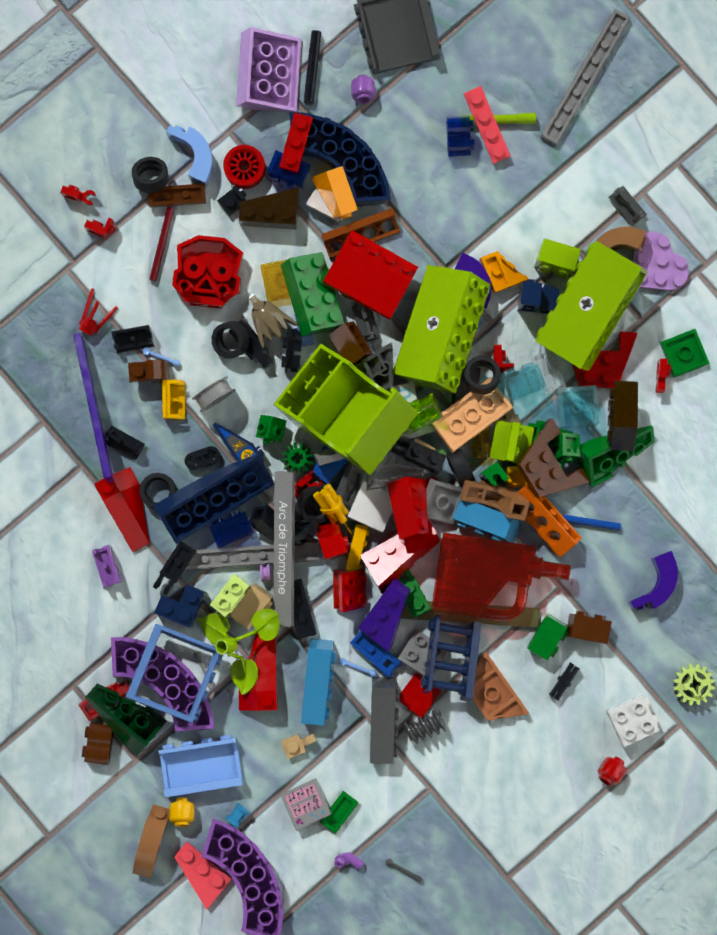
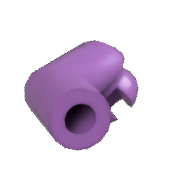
M351 852L337 855L334 861V865L337 868L351 864L358 870L364 863Z

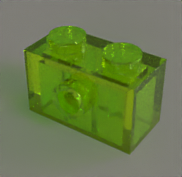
M433 393L410 403L418 414L406 430L410 435L443 417L442 409Z

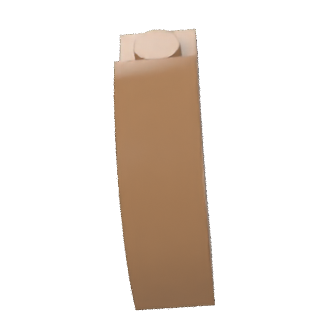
M618 227L605 232L596 241L613 251L625 248L641 253L648 235L646 231L635 227Z
M465 480L460 495L462 501L485 504L500 510L507 518L524 521L530 504L518 492L498 484L494 486L490 482L482 480L480 482Z
M152 805L139 842L133 874L152 878L161 841L169 820V809Z

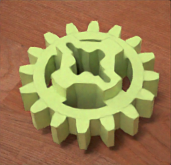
M687 664L688 669L683 666L680 667L682 672H675L678 678L672 680L674 683H677V686L672 687L673 690H678L675 696H682L681 702L683 703L688 700V705H692L694 701L696 705H700V700L706 703V696H713L710 690H715V687L711 686L715 679L709 678L712 672L706 673L707 667L705 666L699 669V664H695L694 668L691 664ZM695 671L702 674L704 679H700L699 677H697V673H695ZM687 675L685 682L682 683L683 677ZM693 681L698 683V685L695 686V689L693 687H690V684L693 683ZM704 686H706L705 691H704L703 694L701 695V690H702V688H703ZM683 690H688L692 697L687 696Z

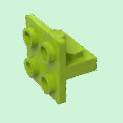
M496 421L490 458L518 463L528 447L531 446L534 427L520 425L521 423Z

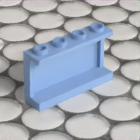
M232 735L220 736V740L213 741L212 738L201 739V743L193 744V741L181 742L182 746L174 747V744L162 745L163 749L158 750L164 779L165 797L243 785L237 738H232Z

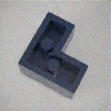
M527 279L526 282L523 281L519 291L517 311L548 314L551 310L554 311L557 306L556 300L559 297V289H555L553 285H544L542 287V283H538V280Z
M186 585L180 602L161 595L154 614L192 628L206 592Z

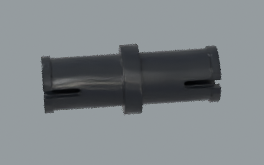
M569 662L563 674L558 676V681L551 692H549V695L559 701L567 687L572 685L571 681L580 668Z

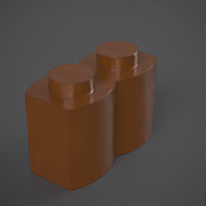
M90 723L89 726H86L84 737L87 738V745L83 746L82 757L85 758L84 762L109 765L114 732L107 724Z

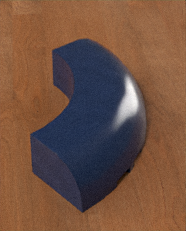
M289 112L290 126L292 123L294 112ZM295 112L313 117L303 156L318 159L333 169L343 166L357 207L381 205L390 202L389 185L381 163L363 139L348 127L334 122L330 118L310 113Z

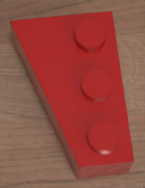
M328 520L319 524L316 533L325 560L329 561L347 555L350 545L347 536H342L338 522L332 524Z

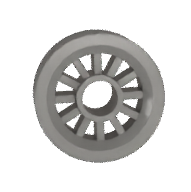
M227 376L212 383L192 398L201 407L200 412L210 409L235 392L236 389H232L227 382Z

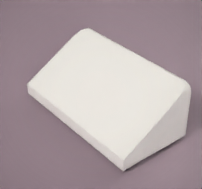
M315 189L308 199L306 206L340 223L342 221L341 216L333 218L320 193Z

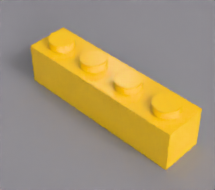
M356 524L346 570L355 571L361 569L360 560L362 558L360 555L363 554V548H366L367 541H365V538L369 536L370 531L368 526Z

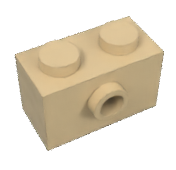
M255 582L230 616L249 630L253 626L251 623L253 615L261 609H270L273 604L271 600L274 596Z

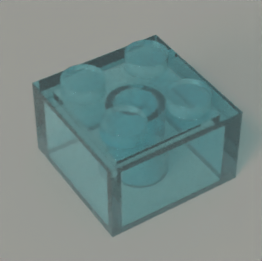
M530 362L522 365V368L518 371L511 369L503 372L499 384L509 402L541 391L546 386L538 363L533 365Z
M596 385L558 388L555 391L558 426L560 429L590 427L600 424Z

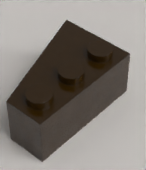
M299 187L240 202V226L297 230Z

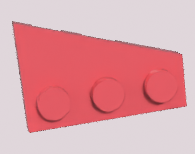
M188 841L174 857L203 905L208 909L232 878L211 860L203 858L202 853Z

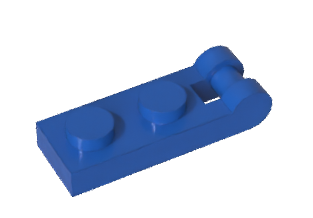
M362 631L350 642L390 679L394 675L393 672L403 665L390 652ZM389 659L392 663L386 668L383 663Z

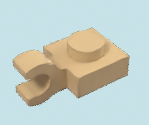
M298 733L280 742L287 758L290 759L306 752L304 746L315 742L316 738L314 733L304 738H301Z

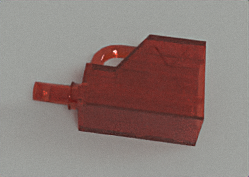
M443 533L431 612L475 619L511 621L519 617L525 609L532 578L540 580L541 577L569 580L571 565L543 561V557H535L536 546ZM505 584L517 586L516 600L511 608L507 610L487 608Z

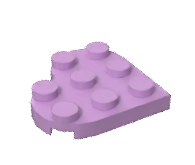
M647 232L648 237L641 253L633 251L632 262L648 271L639 288L662 291L676 290L688 278L689 269L687 261L679 254L672 253L671 244L667 236L657 232Z

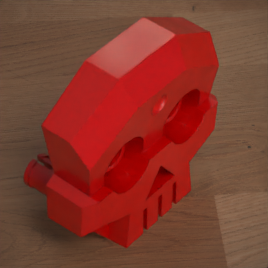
M197 235L177 245L178 269L174 270L172 286L189 306L222 309L230 299L240 294L241 278L238 275L244 253L226 238ZM193 265L198 267L196 271L191 270ZM224 268L226 272L225 274H220L219 270ZM207 283H209V285L211 286L212 290H211V289H202V288H203Z

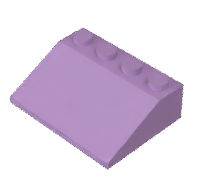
M253 27L241 32L237 107L252 110L297 112L301 38Z

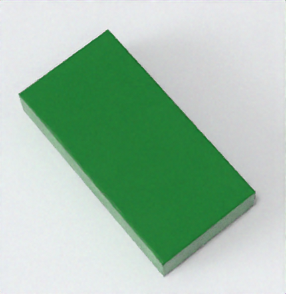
M343 790L330 807L332 815L323 818L320 823L336 834L359 802Z

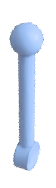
M148 347L143 349L144 355H152L173 364L174 367L180 365L179 360H172L154 353Z
M341 658L339 660V664L342 666H350L352 668L370 674V676L373 678L377 676V672L375 670L370 671L353 663L347 662L345 658Z

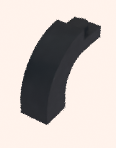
M269 505L254 507L248 523L265 537L274 540V510ZM316 518L295 521V545H304L306 539L314 538L320 523Z

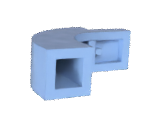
M169 125L166 131L167 136L187 145L194 152V162L188 173L189 179L199 184L204 183L207 187L213 172V157L207 141L192 127H189L187 133H185V129Z

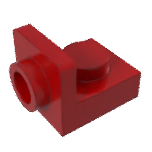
M108 218L105 227L96 220L92 222L87 220L84 225L87 232L106 240L109 235H113L116 227L112 218Z
M494 345L493 360L498 364L500 373H510V370L514 369V363L503 364V361H506V351L502 350V345Z

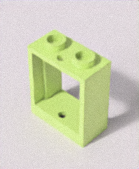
M233 574L211 602L210 606L223 616L229 617L251 586L239 576Z

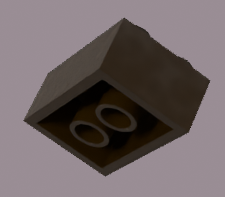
M615 380L614 388H610L609 399L611 400H608L609 415L607 426H609V430L607 432V442H610V450L634 451L638 429V382Z

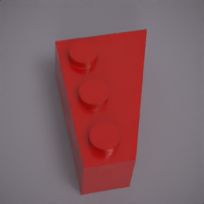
M404 477L387 483L399 540H412L427 535L426 479Z

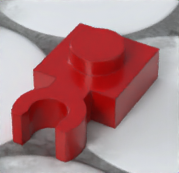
M660 358L657 361L655 393L665 392V381L667 376L670 375L671 369L668 359Z

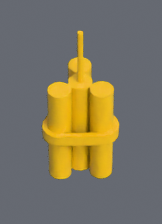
M330 483L326 484L324 489L313 494V497L321 507L320 511L327 516L332 524L339 521L352 534L345 523L347 521L345 515L349 511L343 504L342 497L337 495Z

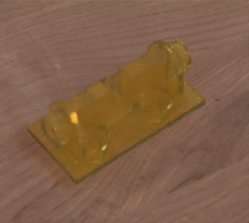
M490 426L474 437L478 438L477 442H472V451L475 459L490 458L492 446L491 442H489Z

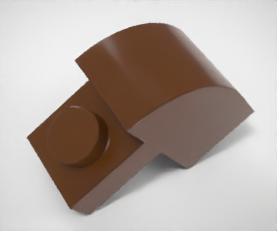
M146 360L144 362L128 363L130 383L146 381L161 383L162 380H170L169 363L166 360Z

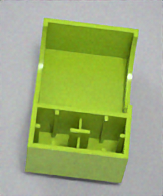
M322 344L318 346L273 404L295 426L369 475L382 462L386 454L418 414L396 389L391 388V393L363 374L350 361Z

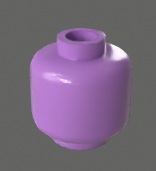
M358 75L351 81V96L357 103L368 104L375 98V82L371 77Z

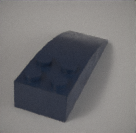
M256 454L201 477L153 505L175 544H178L274 486L275 483L260 455Z

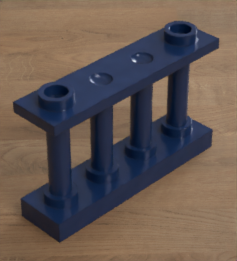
M437 614L430 619L428 624L430 638L425 676L421 680L423 694H428L432 691V688L458 692L461 701H469L473 699L482 623L474 621L467 627L440 623L441 615ZM439 631L465 635L467 644L459 646L438 642ZM443 650L463 654L465 656L464 664L456 665L435 661L436 651ZM434 668L461 673L463 676L462 683L459 685L433 680Z

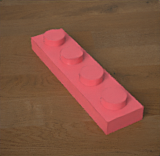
M479 86L463 93L492 163L494 164L510 157L482 87Z

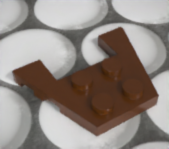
M553 418L545 422V426L538 432L533 444L528 447L517 463V467L536 498L590 482L582 467L576 468L566 476L547 443L561 433Z

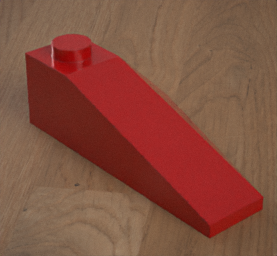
M131 467L114 473V482L108 483L105 479L94 483L131 551L135 552L150 544L144 515V506L139 492L140 484Z
M257 632L248 659L256 663L258 679L248 693L242 695L239 690V710L278 709L276 637L273 640L264 641Z

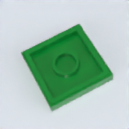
M696 329L659 343L665 359H668V364L671 365L670 371L673 378L710 364Z

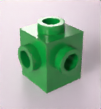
M260 415L256 438L263 439L262 443L274 445V442L282 443L287 420L274 416Z

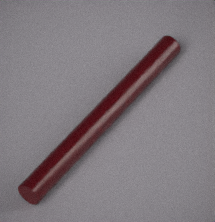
M167 207L149 278L151 281H157L173 217L174 208Z

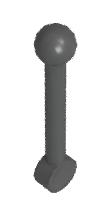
M387 859L385 862L387 866H393L419 882L423 879L393 863L392 859Z

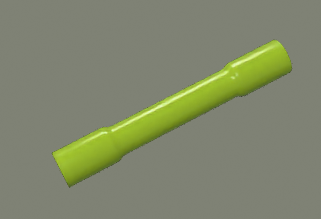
M536 113L494 115L497 124H536ZM460 115V126H477L472 115Z

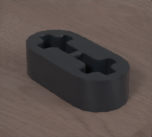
M213 446L191 452L185 457V465L191 470H197L215 464L220 459V452ZM210 450H212L213 453L217 452V455L214 456V460H211L210 458L204 459L203 457L208 455ZM194 456L195 459L200 457L202 459L196 462V466L188 464V462L191 460L190 457Z

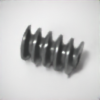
M433 710L432 717L426 713L425 720L419 716L418 723L411 719V726L406 722L403 723L410 741L413 740L416 744L419 743L418 737L423 741L426 740L425 734L432 738L433 731L437 735L440 734V728L445 732L447 731L440 710L439 714Z

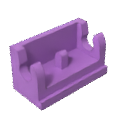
M106 545L103 548L92 550L103 588L121 583V576L111 546Z

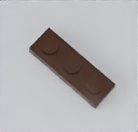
M204 183L166 186L156 193H148L149 208L206 204Z

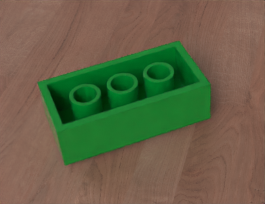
M323 252L292 257L280 265L302 337L334 331L344 324L334 289L322 283L328 273Z

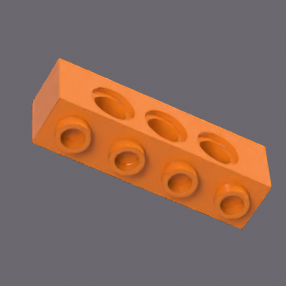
M528 483L518 491L519 494L523 495L534 506V508L529 506L525 521L533 526L539 537L548 543L555 554L559 557L563 556L582 539L545 496L535 497ZM541 517L545 518L546 521H547V523H545V522L541 519ZM554 531L557 532L560 535V537H557Z

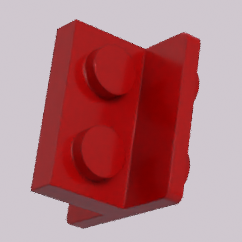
M365 569L355 571L333 570L334 609H339V612H348L366 607Z

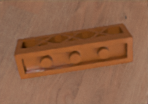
M393 208L321 234L329 259L336 257L339 251L331 253L328 243L334 241L341 243V250L351 230L356 233L363 231L360 234L362 236L366 229L372 228L377 230L374 238H367L373 242L400 233ZM391 220L395 230L390 232L382 230L383 224Z

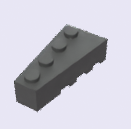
M372 677L370 763L393 764V757H397V746H394V739H398V727H394L395 720L399 718V708H395V701H399V689H396L395 678Z

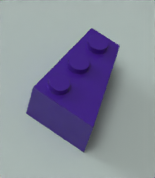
M396 578L358 627L359 630L388 652L394 644L411 590Z

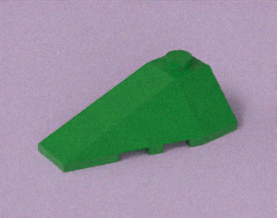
M650 425L637 429L634 451L610 450V442H607V436L594 438L581 444L578 463L589 478V485L594 487L610 479L613 476L612 472L619 467L623 468L626 466L628 459L633 455L638 456L655 442L654 428Z

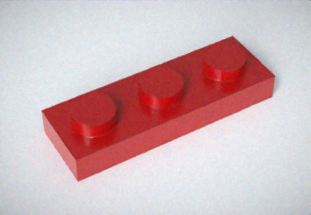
M294 112L279 169L298 173L313 117Z

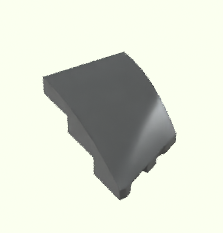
M392 343L375 351L376 353L355 365L363 374L387 391L394 386Z

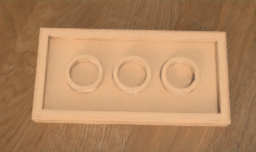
M491 377L480 385L490 383L492 381ZM498 387L485 395L469 392L429 423L453 453L511 411L513 406Z

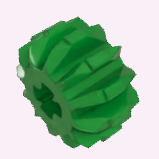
M295 442L293 443L294 449H291L289 445L286 446L289 453L282 452V455L287 458L282 459L281 462L288 463L284 467L285 470L292 467L290 472H295V469H297L298 475H301V468L305 472L309 471L305 465L312 466L313 463L307 459H312L314 456L313 454L306 455L311 449L308 447L303 451L304 443H301L300 448H297V443ZM295 454L303 457L298 464L292 461L295 458Z

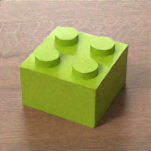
M544 238L534 267L538 268V271L541 273H555L556 277L561 279L571 278L581 249Z

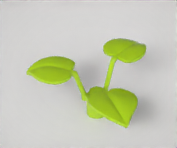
M267 608L257 611L251 619L255 630L237 638L228 636L227 633L230 629L229 621L221 613H212L199 618L198 621L201 629L208 640L215 645L217 653L221 655L227 654L228 657L232 656L240 659L232 663L230 675L241 694L248 693L258 679V668L253 660H245L243 656L233 653L238 646L237 641L254 635L257 632L262 640H273L278 635L280 628L278 613L273 609Z

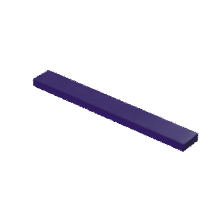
M81 333L74 334L73 338L102 473L106 482H114L86 347Z

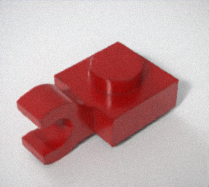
M62 185L60 191L63 197L80 203L83 202L88 206H93V203L88 201L87 197L89 195L96 197L94 191L87 190L81 193L79 188L73 185L68 187Z

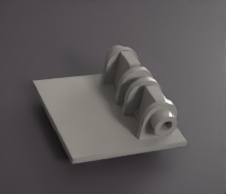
M416 629L398 657L400 662H403L423 676H425L429 637ZM437 650L435 661L442 662L448 651Z

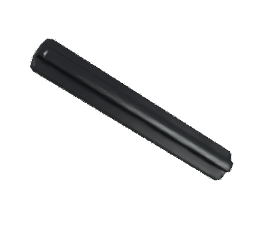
M318 30L311 31L304 92L305 104L314 103L321 42V31Z

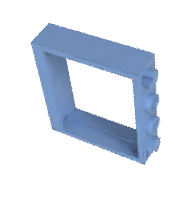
M155 624L126 698L193 723V720L197 721L201 709H198L200 702H205L209 691L206 690L208 683H213L216 675L213 672L215 665H220L223 655L217 653L215 646ZM161 634L213 654L189 715L136 695Z

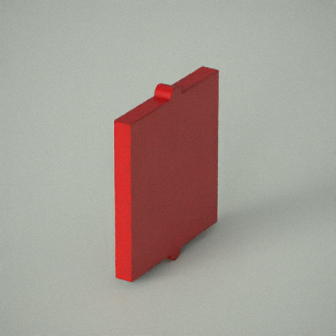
M416 672L399 694V702L405 705L408 711L411 710L422 718L442 691L432 688L430 693L423 694V688H421L422 676Z

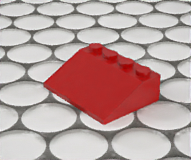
M351 230L322 283L390 320L418 266Z

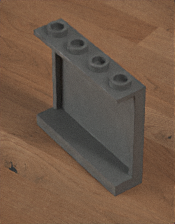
M356 0L354 10L356 16L359 15L361 22H358L359 31L364 33L363 47L364 51L369 53L367 63L369 69H373L374 74L440 58V51L427 0Z

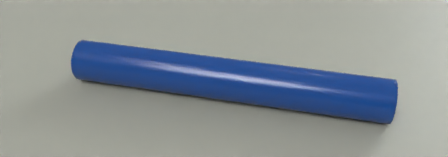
M563 515L568 523L620 531L621 523Z

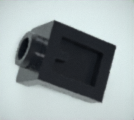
M235 184L231 186L232 189L217 200L228 216H231L240 209V202L246 201V193L241 187L237 188Z

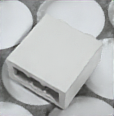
M368 480L367 483L363 481L347 517L383 533L393 511L388 488L384 491L378 488L379 484Z
M641 694L605 710L623 747L660 731L658 728L660 722L657 716L652 715L649 709L652 705L648 697L644 698Z

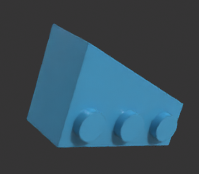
M461 499L452 518L457 521V526L464 529L471 527L475 529V533L483 536L487 534L492 536L491 539L501 543L504 541L512 545L522 525L516 519L507 518L502 512L478 503L462 501Z

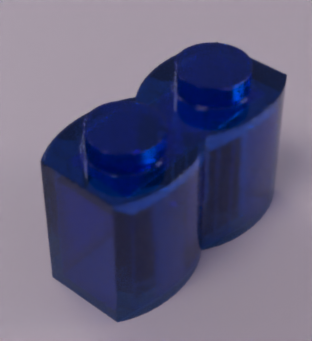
M469 116L446 117L448 157L470 156L471 151H474V139L470 138V132H474L473 120H470Z

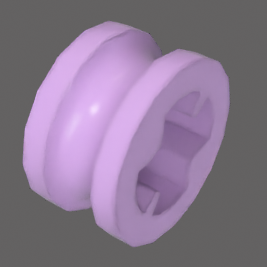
M267 564L266 567L260 565L261 582H264L266 579L271 581L270 564Z

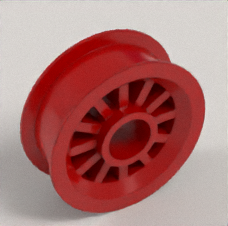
M238 145L232 148L224 158L223 168L225 176L237 188L250 189L257 186L263 180L266 171L265 161L261 152L255 147ZM243 163L250 165L246 171L241 170L240 166Z

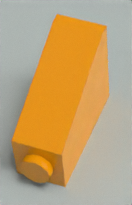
M343 166L311 177L333 218L341 216V219L352 216L351 212L358 210Z

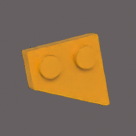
M498 251L479 259L488 273L494 294L521 284L523 281L526 282L528 279L525 274L522 275L517 271L511 262L506 261L504 256Z

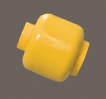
M176 798V802H172L169 806V821L175 827L190 826V823L195 819V806L192 802L188 801V798Z

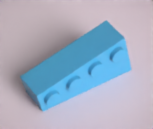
M310 639L301 723L324 726L325 720H329L330 708H326L327 701H331L332 690L328 689L329 682H333L334 671L330 669L331 663L335 664L336 652H332V640Z

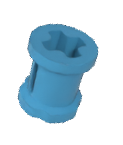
M237 803L236 808L229 816L226 815L225 819L239 829V824L247 815L249 816L250 812L240 803Z

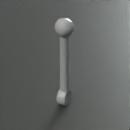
M197 651L194 653V657L198 659L205 675L207 670L201 659V653ZM208 683L207 687L209 689H213L215 687V683Z

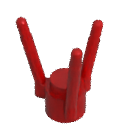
M93 288L90 290L78 328L90 336L94 332L98 333L100 328L118 309L115 306L96 326L97 322L93 320V316L98 308L99 301H96L89 317H87L93 298Z

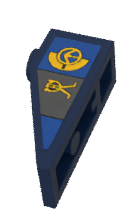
M217 423L213 424V427L237 461L256 454L260 455L263 462L265 461L263 459L265 454L260 446L255 447L250 441Z

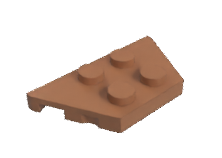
M485 651L476 668L472 699L487 721L529 714Z

